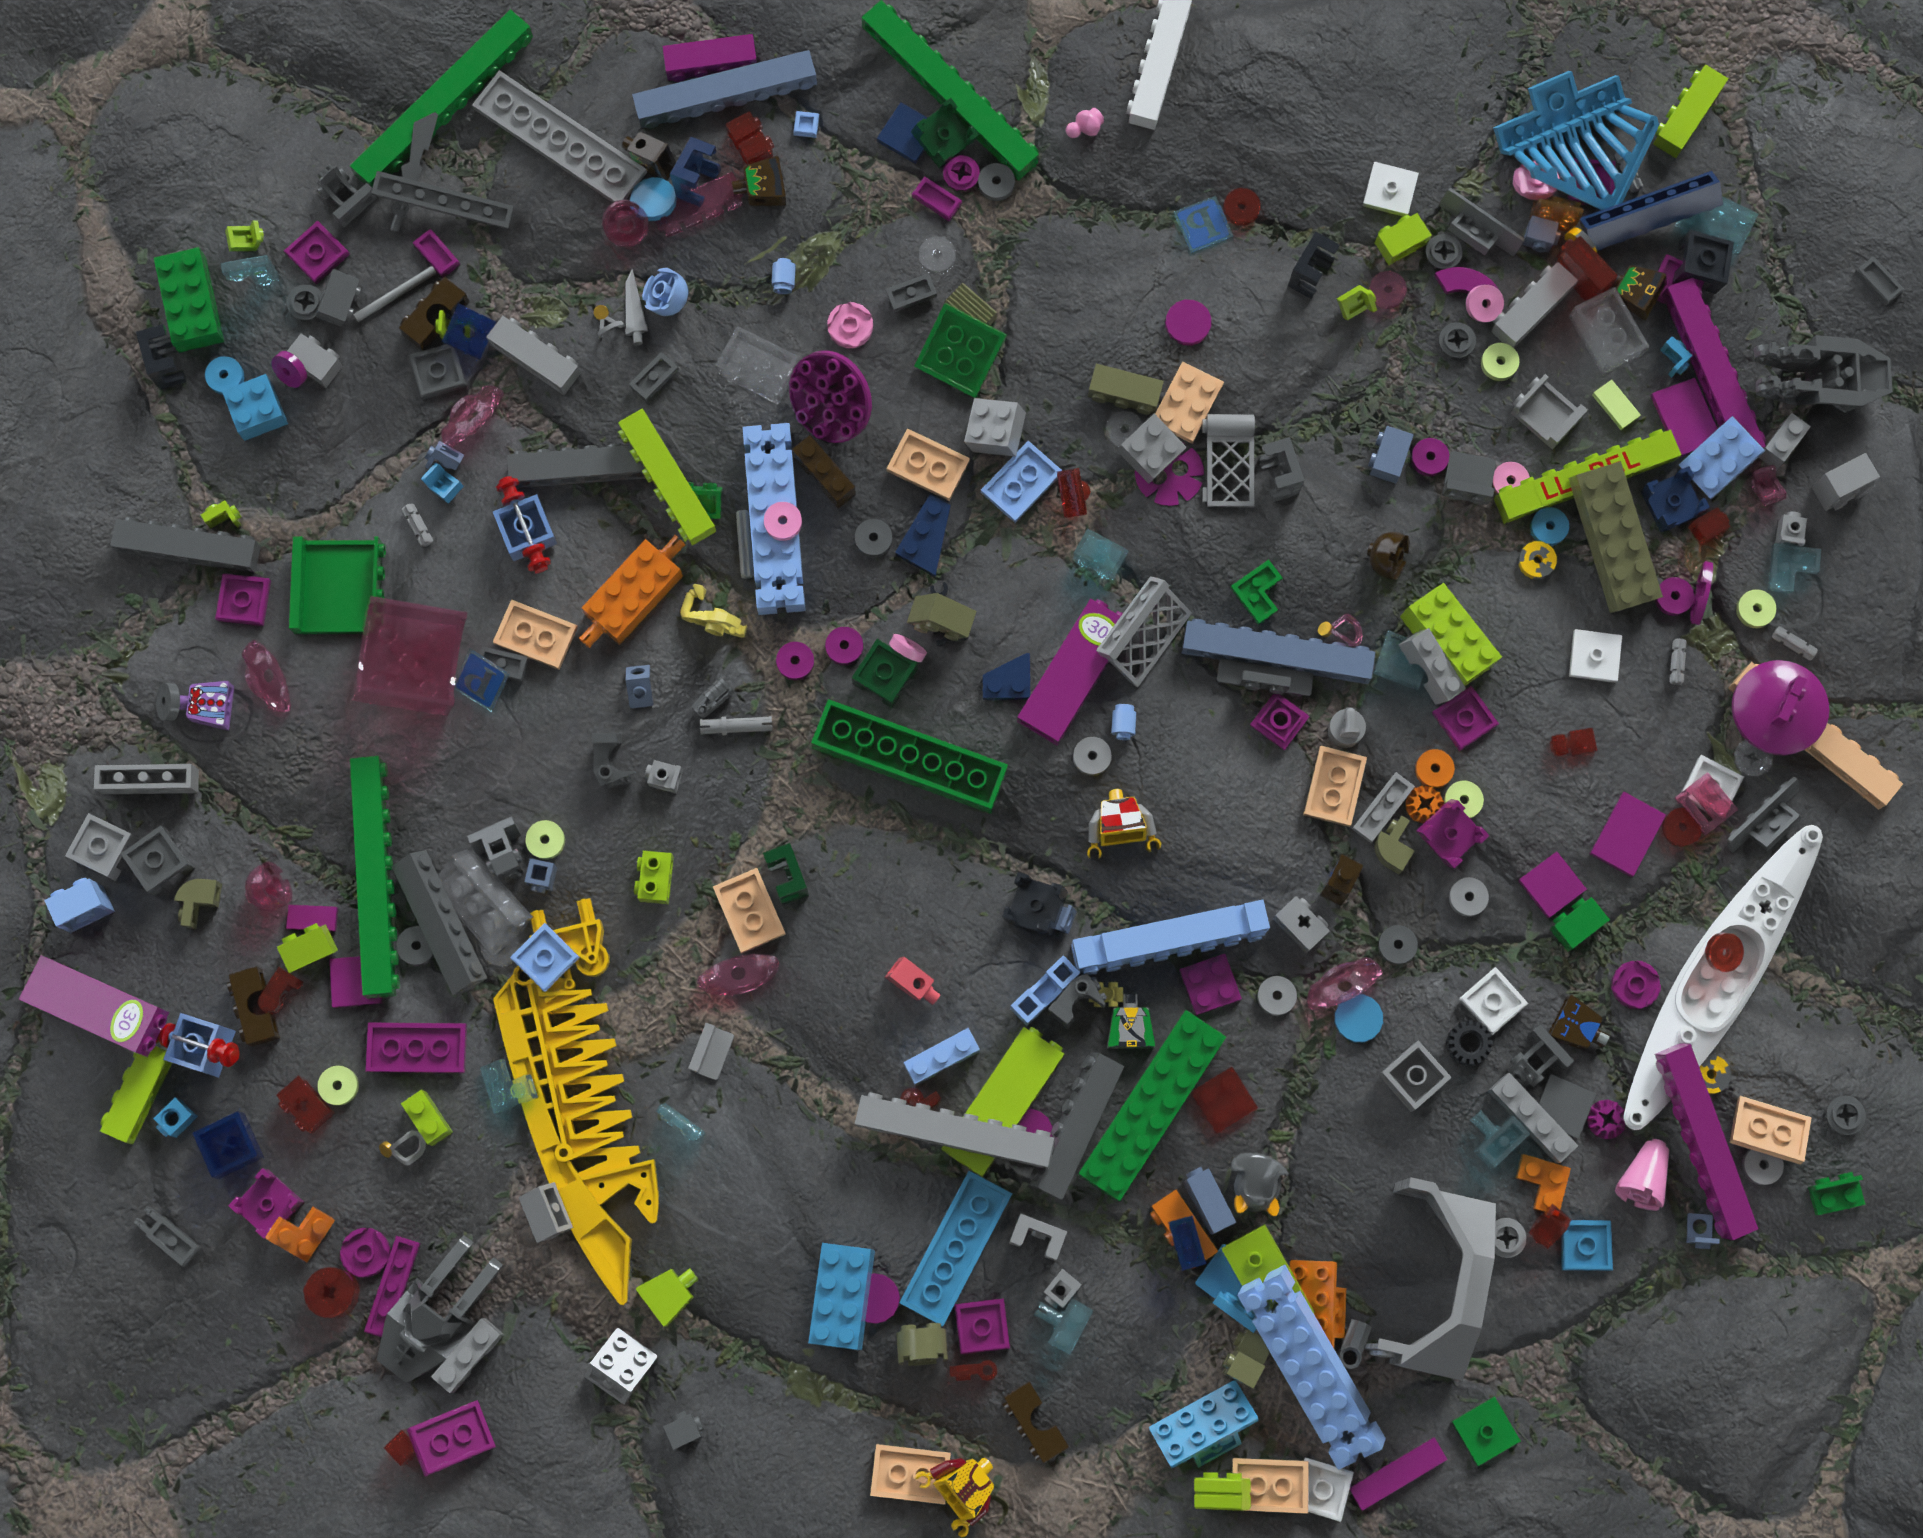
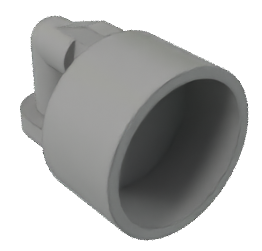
M1353 708L1340 710L1329 722L1328 736L1338 747H1353L1359 743L1365 734V720Z

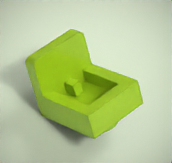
M258 220L252 221L250 226H227L225 230L229 252L257 251L259 245L264 240L263 230L259 228Z
M1361 285L1337 298L1343 318L1346 320L1353 318L1366 309L1372 313L1377 311L1374 293Z
M226 501L218 505L213 504L207 507L204 513L200 514L210 529L229 518L237 528L242 526L238 520L241 518L239 511L235 505L230 507Z

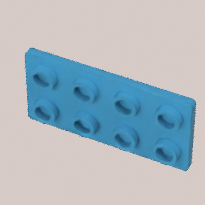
M1223 1244L1195 1284L1215 1298L1213 1301L1214 1305L1254 1333L1256 1327L1252 1321L1256 1315L1253 1310L1247 1313L1237 1296L1242 1285L1222 1251V1247L1226 1246Z
M1233 1380L1151 1425L1149 1430L1171 1468L1180 1465L1192 1457L1199 1468L1241 1445L1238 1432L1256 1423L1259 1419L1237 1381Z

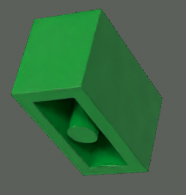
M1592 897L1586 901L1581 898L1571 906L1573 911L1570 914L1566 915L1563 912L1553 920L1555 925L1550 930L1567 952L1610 920Z

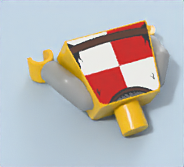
M1111 790L1108 794L1109 800L1101 802V809L1095 811L1089 822V842L1091 847L1087 852L1088 857L1090 858V851L1094 848L1099 851V858L1101 857L1102 852L1098 847L1100 842L1101 846L1146 841L1145 848L1148 852H1151L1150 842L1154 841L1159 850L1161 842L1155 838L1156 828L1152 814L1143 805L1137 804L1134 797L1124 798L1122 790Z

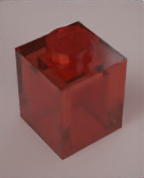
M1717 507L1694 520L1688 528L1699 545L1703 546L1724 534L1731 526L1729 525L1727 515Z
M1552 1203L1533 1223L1529 1234L1532 1235L1537 1243L1542 1244L1548 1249L1567 1230L1571 1219Z
M402 1429L384 1447L400 1466L406 1465L416 1456L407 1429Z

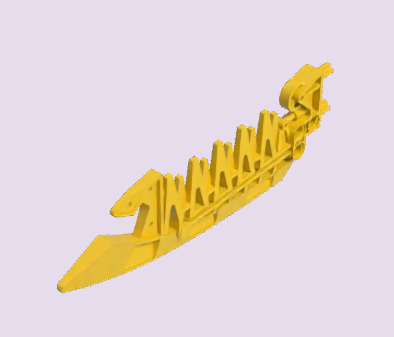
M591 898L581 899L577 901L581 923L553 931L580 957L574 963L578 970L586 976L597 977L607 970L610 956L602 946L604 936L603 924L600 919H595ZM536 910L529 913L534 933L546 923L544 910ZM517 966L512 976L493 998L524 1115L549 1183L555 1182L573 1226L571 1229L573 1235L616 1301L620 1305H625L628 1301L632 1239L607 1214L601 1205L628 1184H631L641 1189L634 1204L650 1223H655L658 1218L659 1191L654 1159L630 1165L629 1159L641 1154L639 1146L601 1148L623 1138L624 1134L623 1132H600L633 1118L631 1110L593 1112L616 1102L615 1096H592L625 1081L623 1074L586 1076L608 1066L607 1060H585L616 1047L615 1039L577 1041L600 1031L599 1025H577L608 1012L607 1003L568 1006L592 995L591 989L574 990L576 983L572 979L570 968L564 973L565 978H559L544 992L531 978L526 982L521 981L520 974L523 970ZM517 984L528 988L532 1007L521 1010L516 989ZM575 1013L573 1019L552 1027L550 1015ZM533 1014L537 1031L527 1033L523 1016ZM539 1038L542 1054L533 1057L529 1040ZM583 1049L582 1054L560 1063L557 1050ZM544 1061L547 1078L540 1080L535 1063ZM591 1084L589 1090L568 1099L566 1085ZM549 1085L553 1102H546L542 1086ZM551 1109L555 1111L560 1137L549 1111ZM599 1120L598 1125L581 1133H575L573 1121ZM607 1156L606 1161L579 1173L572 1163L573 1160L580 1157ZM643 1172L647 1174L645 1178L641 1176ZM604 1183V1188H600L599 1184ZM647 1200H651L650 1205L646 1204Z

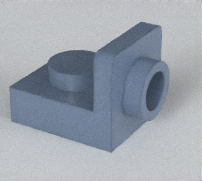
M439 441L435 448L431 446L425 456L428 462L425 467L429 469L436 459L442 466L456 470L464 454Z

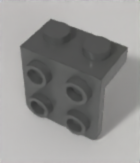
M1456 451L1451 452L1442 496L1453 500L1471 501L1478 505H1488L1493 498L1495 489L1492 488L1496 465L1495 460Z

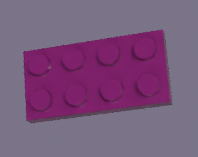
M368 1022L366 1072L465 1073L467 1024Z

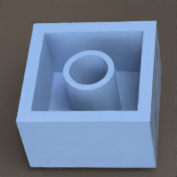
M87 878L75 881L73 887L67 890L60 889L51 893V897L44 900L56 927L69 933L115 912L104 887Z

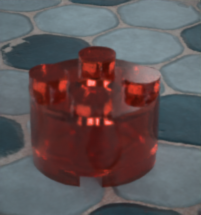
M326 1267L310 1276L303 1288L305 1302L314 1314L323 1318H338L349 1314L355 1308L360 1289L359 1283L353 1274L341 1268ZM330 1288L336 1289V1291H334L335 1297L328 1296V1294L330 1293Z

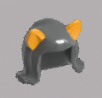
M1240 1153L1238 1156H1235L1231 1161V1170L1237 1171L1234 1182L1236 1195L1234 1206L1236 1212L1242 1213L1245 1210L1260 1212L1266 1210L1271 1216H1277L1279 1212L1277 1198L1281 1191V1177L1289 1175L1287 1169L1279 1161L1264 1154Z

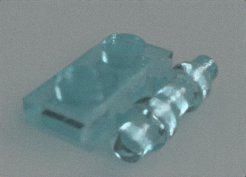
M666 1103L661 1104L656 1110L662 1116V1120L672 1127L675 1125L681 1129L680 1133L691 1141L697 1139L701 1141L706 1134L702 1129Z

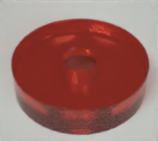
M1237 188L1226 196L1223 212L1227 220L1232 224L1246 226L1257 219L1261 203L1259 197L1252 190ZM1242 204V205H1244L1246 208H1245V209H1240V208L1238 207V205Z
M1689 808L1672 810L1666 815L1662 823V831L1665 838L1671 844L1679 847L1689 846L1696 842L1703 830L1701 818L1695 811ZM1680 823L1686 826L1685 831L1679 829Z
M1720 932L1713 935L1707 942L1705 958L1711 968L1717 971L1730 972L1735 970L1743 960L1744 947L1736 935Z

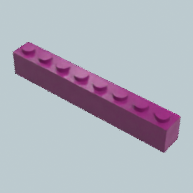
M1694 278L1667 287L1662 293L1664 301L1681 341L1686 346V350L1692 354L1690 362L1718 427L1720 428L1733 416L1764 449L1766 447L1765 436L1762 431H1759L1756 424V415L1753 410H1750L1747 403V394L1738 383V373L1729 362V353L1720 341L1719 329L1713 325L1710 318V308L1704 304L1702 299L1701 287L1695 283Z
M1679 1043L1655 1053L1654 1055L1657 1060L1656 1068L1664 1079L1665 1092L1671 1098L1673 1114L1680 1123L1682 1129L1681 1136L1690 1150V1161L1698 1172V1183L1706 1194V1204L1710 1212L1713 1213L1717 1233L1721 1238L1735 1240L1758 1230L1691 1044Z

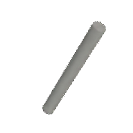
M433 266L427 268L353 314L354 317L360 322L436 275Z

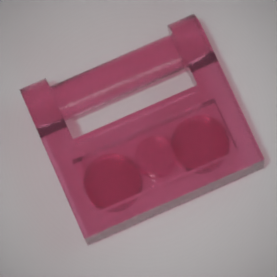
M1708 772L1674 798L1678 804L1681 803L1699 824L1702 828L1700 831L1704 836L1739 810ZM1692 794L1713 819L1710 823L1688 797Z

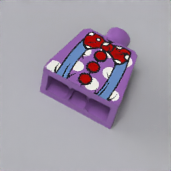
M229 681L191 684L189 695H180L179 710H187L186 717L191 722L229 730L234 686Z

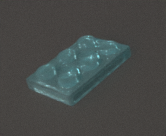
M1722 196V206L1676 222L1675 226L1687 232L1694 230L1733 241L1732 253L1738 255L1758 213Z

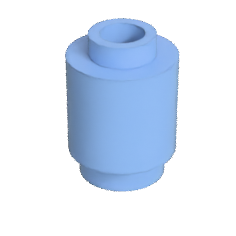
M780 258L777 262L773 263L772 287H774V292L777 294H790L795 287L796 265L790 259Z
M1117 704L1112 712L1111 734L1115 735L1118 740H1130V736L1135 735L1136 729L1134 706Z

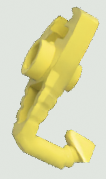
M694 584V589H690L686 593L680 610L682 619L690 623L702 625L705 627L706 632L716 636H723V633L744 638L747 625H740L741 620L723 609L714 608V611L690 612L695 597L697 598L698 596L700 600H703L706 594V589L702 585Z

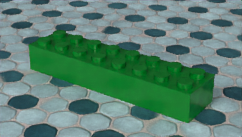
M830 699L826 703L811 742L812 749L989 814L992 813L1008 769V764Z
M1185 1010L1085 1162L1078 1176L1116 1202H1120L1219 1050L1226 1036Z

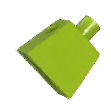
M690 1268L679 1277L673 1269H670L638 1286L636 1291L663 1327H667L694 1298L688 1288L699 1279Z

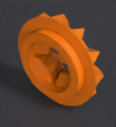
M1423 785L1413 789L1405 802L1408 815L1414 821L1423 824L1444 805L1440 792L1433 789L1432 786ZM1420 798L1424 801L1432 798L1429 804L1430 810L1427 808L1417 810L1422 803Z

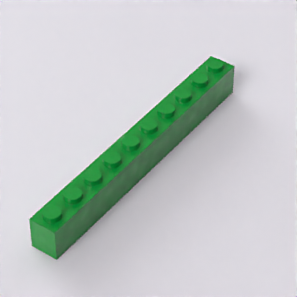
M880 0L861 17L862 28L941 105L952 98L958 107L954 113L967 129L971 126L979 133L976 140L1001 164L1009 167L1018 181L1038 164L1039 151L1035 145L1027 143L1023 139L1021 132L1016 127L1012 128L1001 112H996L991 108L988 99L984 96L980 97L975 92L974 86L969 81L965 82L954 66H949L945 63L943 56L937 50L933 51L928 46L927 40L922 35H917L907 20L899 18L896 10L890 4L886 5Z
M510 9L350 165L353 174L362 183H368L373 188L377 171L392 175L394 172L396 173L401 170V166L410 157L414 122L436 112L438 117L432 135L433 138L436 131L442 125L449 123L452 115L458 109H463L468 100L474 94H478L483 89L484 84L490 78H494L506 62H511L516 53L531 42L533 34L530 26Z
M379 756L350 758L362 994L367 999L397 996L396 989L400 988V979L398 974L395 975V965H398L399 959L397 950L394 951V941H397L396 927H393L392 918L396 917L395 904L391 903V894H394L395 889L394 881L390 879V870H393L392 856H389L388 847L392 846L391 833L387 832V823L391 821L390 811L386 809V800H389L388 786H385L384 777L388 776L387 763H383Z

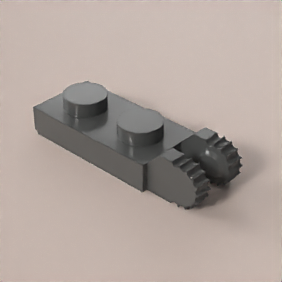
M147 1206L144 1211L156 1223L151 1228L144 1220L137 1217L134 1221L135 1225L145 1232V1236L182 1267H185L201 1247L165 1216H161L153 1208Z

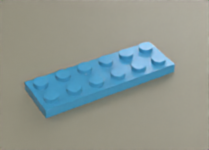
M968 1171L899 1303L944 1326L1012 1193Z

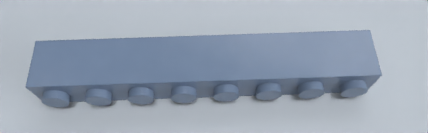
M807 50L635 93L632 96L641 129H650L662 123L678 122L681 118L689 116L699 117L705 112H719L725 109V107L733 105L742 106L753 100L763 101L769 98V96L777 94L786 95L797 89H810L813 85H817V78L810 51Z
M1201 619L1187 621L1181 654L1218 660L1228 659L1310 672L1314 676L1369 684L1372 678L1375 651H1369L1370 648L1365 646L1350 648L1341 642L1326 644L1317 638H1310L1308 641L1299 639V636L1287 634L1284 637L1268 630L1260 633L1254 632L1249 627L1235 629L1229 628V625L1225 623L1206 624V621Z

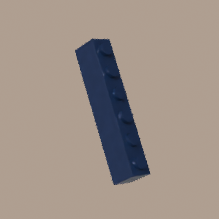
M1709 171L1579 218L1581 230L1592 240L1596 251H1599L1607 246L1624 242L1635 236L1644 235L1649 231L1669 226L1674 222L1688 219L1699 213L1711 211L1716 207L1722 206L1721 184L1715 174Z

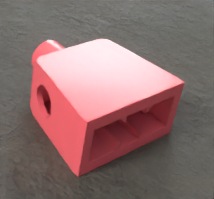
M906 957L898 958L885 976L887 980L915 1000H920L923 997L933 1005L941 995L939 991L931 986L934 979ZM915 979L920 981L918 989L913 985Z

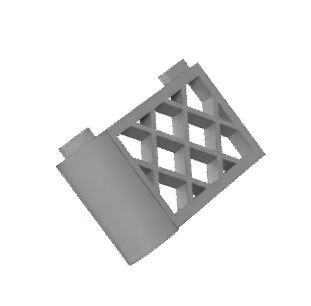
M1207 414V418L1202 419V433H1206L1207 487L1202 488V502H1207V507H1254V415ZM1212 443H1222L1228 450L1219 458L1212 451ZM1238 443H1249V452L1243 458L1233 449ZM1229 452L1239 460L1232 469L1222 461ZM1248 456H1249V464L1245 461V459H1246ZM1218 463L1228 472L1220 481L1212 474V469ZM1241 463L1249 470V475L1243 481L1233 472ZM1229 475L1239 483L1232 492L1222 484ZM1248 479H1249V487L1245 484V482H1246ZM1212 480L1216 483L1214 487H1212ZM1218 486L1228 495L1223 501H1212V492ZM1242 486L1249 493V501H1239L1233 494Z

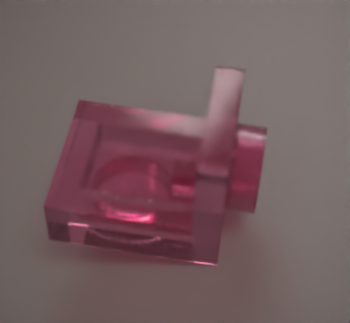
M1774 465L1762 467L1753 472L1751 488L1764 506L1786 499L1787 492L1776 478V467Z

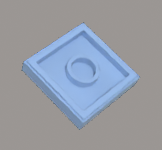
M544 923L510 958L546 992L580 957Z

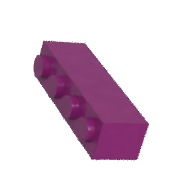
M753 34L662 46L668 81L681 82L687 78H699L757 63Z

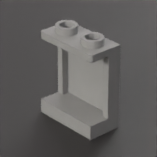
M1545 374L1541 379L1536 377L1527 387L1530 391L1525 396L1521 393L1512 403L1515 407L1511 414L1553 450L1584 417L1588 410L1581 404L1578 408L1547 382L1549 377Z

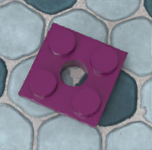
M1273 694L1250 726L1285 750L1310 716L1280 694ZM1278 714L1283 715L1286 718V724L1283 726L1277 725L1274 722V716Z

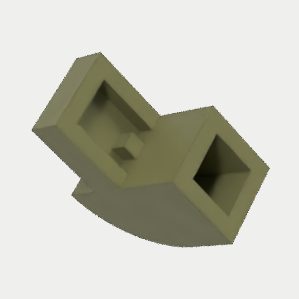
M1403 816L1397 821L1392 820L1386 830L1389 835L1383 831L1377 835L1374 846L1376 856L1381 864L1398 875L1403 871L1414 853L1413 849L1398 841L1410 821Z
M193 879L179 888L174 901L183 904L178 914L181 926L186 929H196L200 906L219 908L222 883L210 879Z

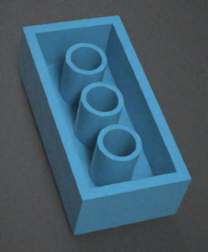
M822 1243L808 1343L862 1350L875 1250Z

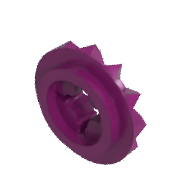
M963 155L955 156L948 160L943 169V177L948 187H952L956 191H967L969 188L974 187L980 174L978 164L972 158ZM964 166L965 174L967 176H963L962 179L959 181L958 174H956V172H960Z
M1608 1099L1598 1101L1591 1106L1587 1116L1588 1126L1600 1138H1615L1625 1130V1110L1622 1109L1618 1102ZM1613 1111L1611 1120L1615 1124L1608 1123L1602 1128L1604 1119L1600 1114L1607 1115Z

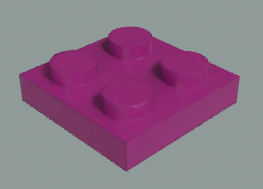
M1225 954L1179 970L1195 1016L1242 999Z

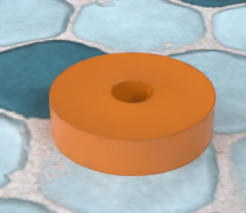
M1438 749L1424 752L1418 758L1415 765L1417 779L1424 786H1432L1433 788L1445 786L1452 779L1455 770L1452 758L1446 752ZM1432 765L1438 767L1439 771L1437 773L1431 770Z

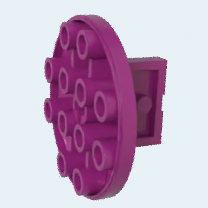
M817 351L805 356L794 367L789 381L790 401L797 421L812 435L823 441L842 443L858 436L865 429L871 416L872 396L865 377L852 361L833 351ZM806 423L811 425L813 427V430L810 429Z
M1775 660L1755 666L1741 678L1733 693L1732 714L1740 734L1752 746L1769 754L1791 755L1810 747L1822 735L1829 718V702L1824 687L1812 672L1793 662Z

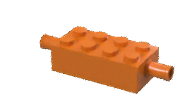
M674 535L662 550L657 549L645 539L582 606L584 614L593 623L579 637L583 644L591 648L594 642L604 633L620 645L678 583L683 575L681 569L673 563L672 559L685 546V543L681 539L679 540L678 536Z

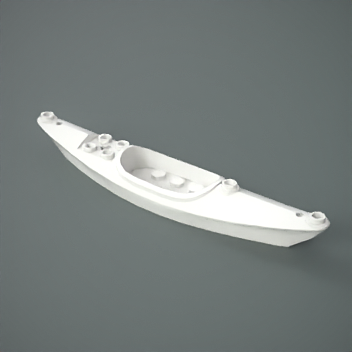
M1809 825L1802 828L1761 867L1714 921L1681 969L1655 1021L1630 1088L1624 1111V1121L1630 1129H1642L1671 1100L1665 1092V1082L1662 1074L1656 1068L1657 1060L1654 1054L1679 1043L1691 1044L1700 1067L1733 1024L1757 987L1783 937L1814 866L1823 838L1822 832L1817 826ZM1760 905H1762V906L1764 907V909H1765V912H1764V913L1761 912V906H1760Z

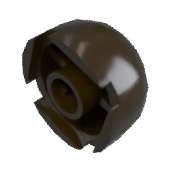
M1387 532L1380 535L1374 543H1370L1367 556L1370 557L1372 569L1378 575L1393 580L1399 578L1406 564V561H1403L1404 553H1409V536L1398 532Z

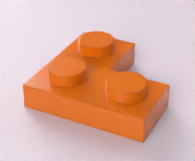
M1522 1154L1516 1179L1539 1185L1533 1209L1559 1216L1571 1168Z
M312 1207L299 1227L279 1216L265 1238L303 1261L308 1262L335 1220L317 1208Z

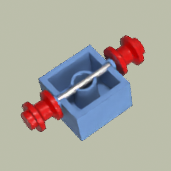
M512 476L504 477L499 480L496 489L498 492H503L504 498L501 502L506 507L493 511L508 552L513 561L529 557L531 562L527 566L529 571H534L535 573L544 572L548 569L551 560L548 557H544L542 552L546 548L557 545L542 504L537 494L524 499V493L517 491L516 487L519 485L517 478H512Z
M180 1013L177 1024H166L156 1039V1044L160 1042L161 1046L167 1048L163 1060L218 1078L223 1066L231 1067L237 1062L240 1055L238 1045L232 1043L235 1030Z

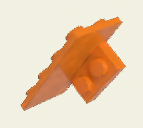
M1291 1260L1290 1269L1311 1304L1316 1319L1334 1348L1335 1338H1344L1346 1318V1288L1336 1287L1337 1263L1331 1261Z

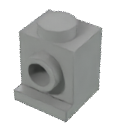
M1787 512V515L1784 514L1778 520L1775 546L1799 550L1805 544L1807 518H1802L1801 513ZM1791 526L1796 527V531L1792 530Z
M654 760L653 765L648 764L646 768L645 779H648L647 783L650 787L677 794L683 769L678 765L675 766ZM660 771L666 772V776L664 778L658 777V773Z
M1061 1269L1043 1292L1047 1295L1044 1300L1055 1309L1058 1305L1063 1308L1082 1284L1064 1269ZM1058 1286L1065 1288V1293L1061 1296L1056 1293Z

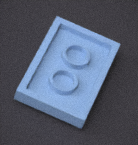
M1732 416L1685 458L1679 466L1682 469L1690 466L1694 474L1692 480L1712 499L1763 454L1765 450Z
M1027 441L1019 449L1016 457L1013 456L981 489V493L1016 523L1062 475L1063 471L1032 443Z

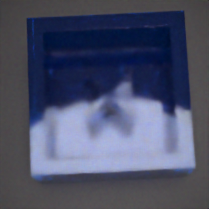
M237 1111L193 1132V1136L212 1178L221 1179L264 1158L245 1113Z

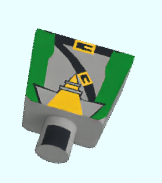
M1123 994V1008H1114L1112 1012L1107 1049H1154L1155 1041L1149 1009L1138 1008V994Z

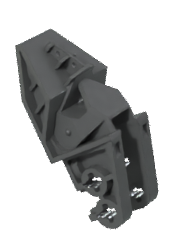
M1815 335L1807 345L1793 344L1788 347L1779 348V346H1776V342H1771L1770 344L1758 345L1753 348L1754 361L1757 363L1790 371L1793 374L1805 373V381H1801V378H1794L1790 381L1781 382L1778 376L1761 377L1755 381V393L1761 397L1795 406L1832 404L1845 413L1893 392L1891 359L1859 339Z
M465 1235L460 1238L424 1283L416 1278L405 1294L387 1313L377 1361L406 1383L441 1366L476 1324L475 1321L467 1316L468 1312L503 1267V1264L493 1257L454 1307L450 1308L445 1318L433 1311L425 1303L430 1298L436 1297L440 1287L475 1243Z

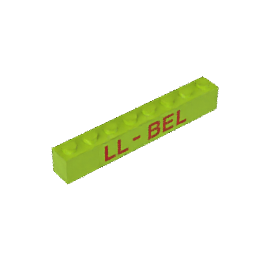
M1662 429L1656 430L1649 434V438L1641 440V437L1632 439L1627 442L1628 445L1620 448L1619 445L1607 449L1606 454L1599 456L1598 453H1594L1585 457V461L1579 464L1573 461L1564 465V469L1556 472L1555 469H1551L1542 473L1541 478L1534 480L1533 477L1522 480L1520 482L1521 485L1513 488L1512 485H1508L1499 489V493L1494 497V501L1503 523H1509L1536 513L1543 508L1552 507L1573 499L1574 495L1568 478L1621 461L1627 479L1677 460L1681 456V452L1672 431L1663 432Z

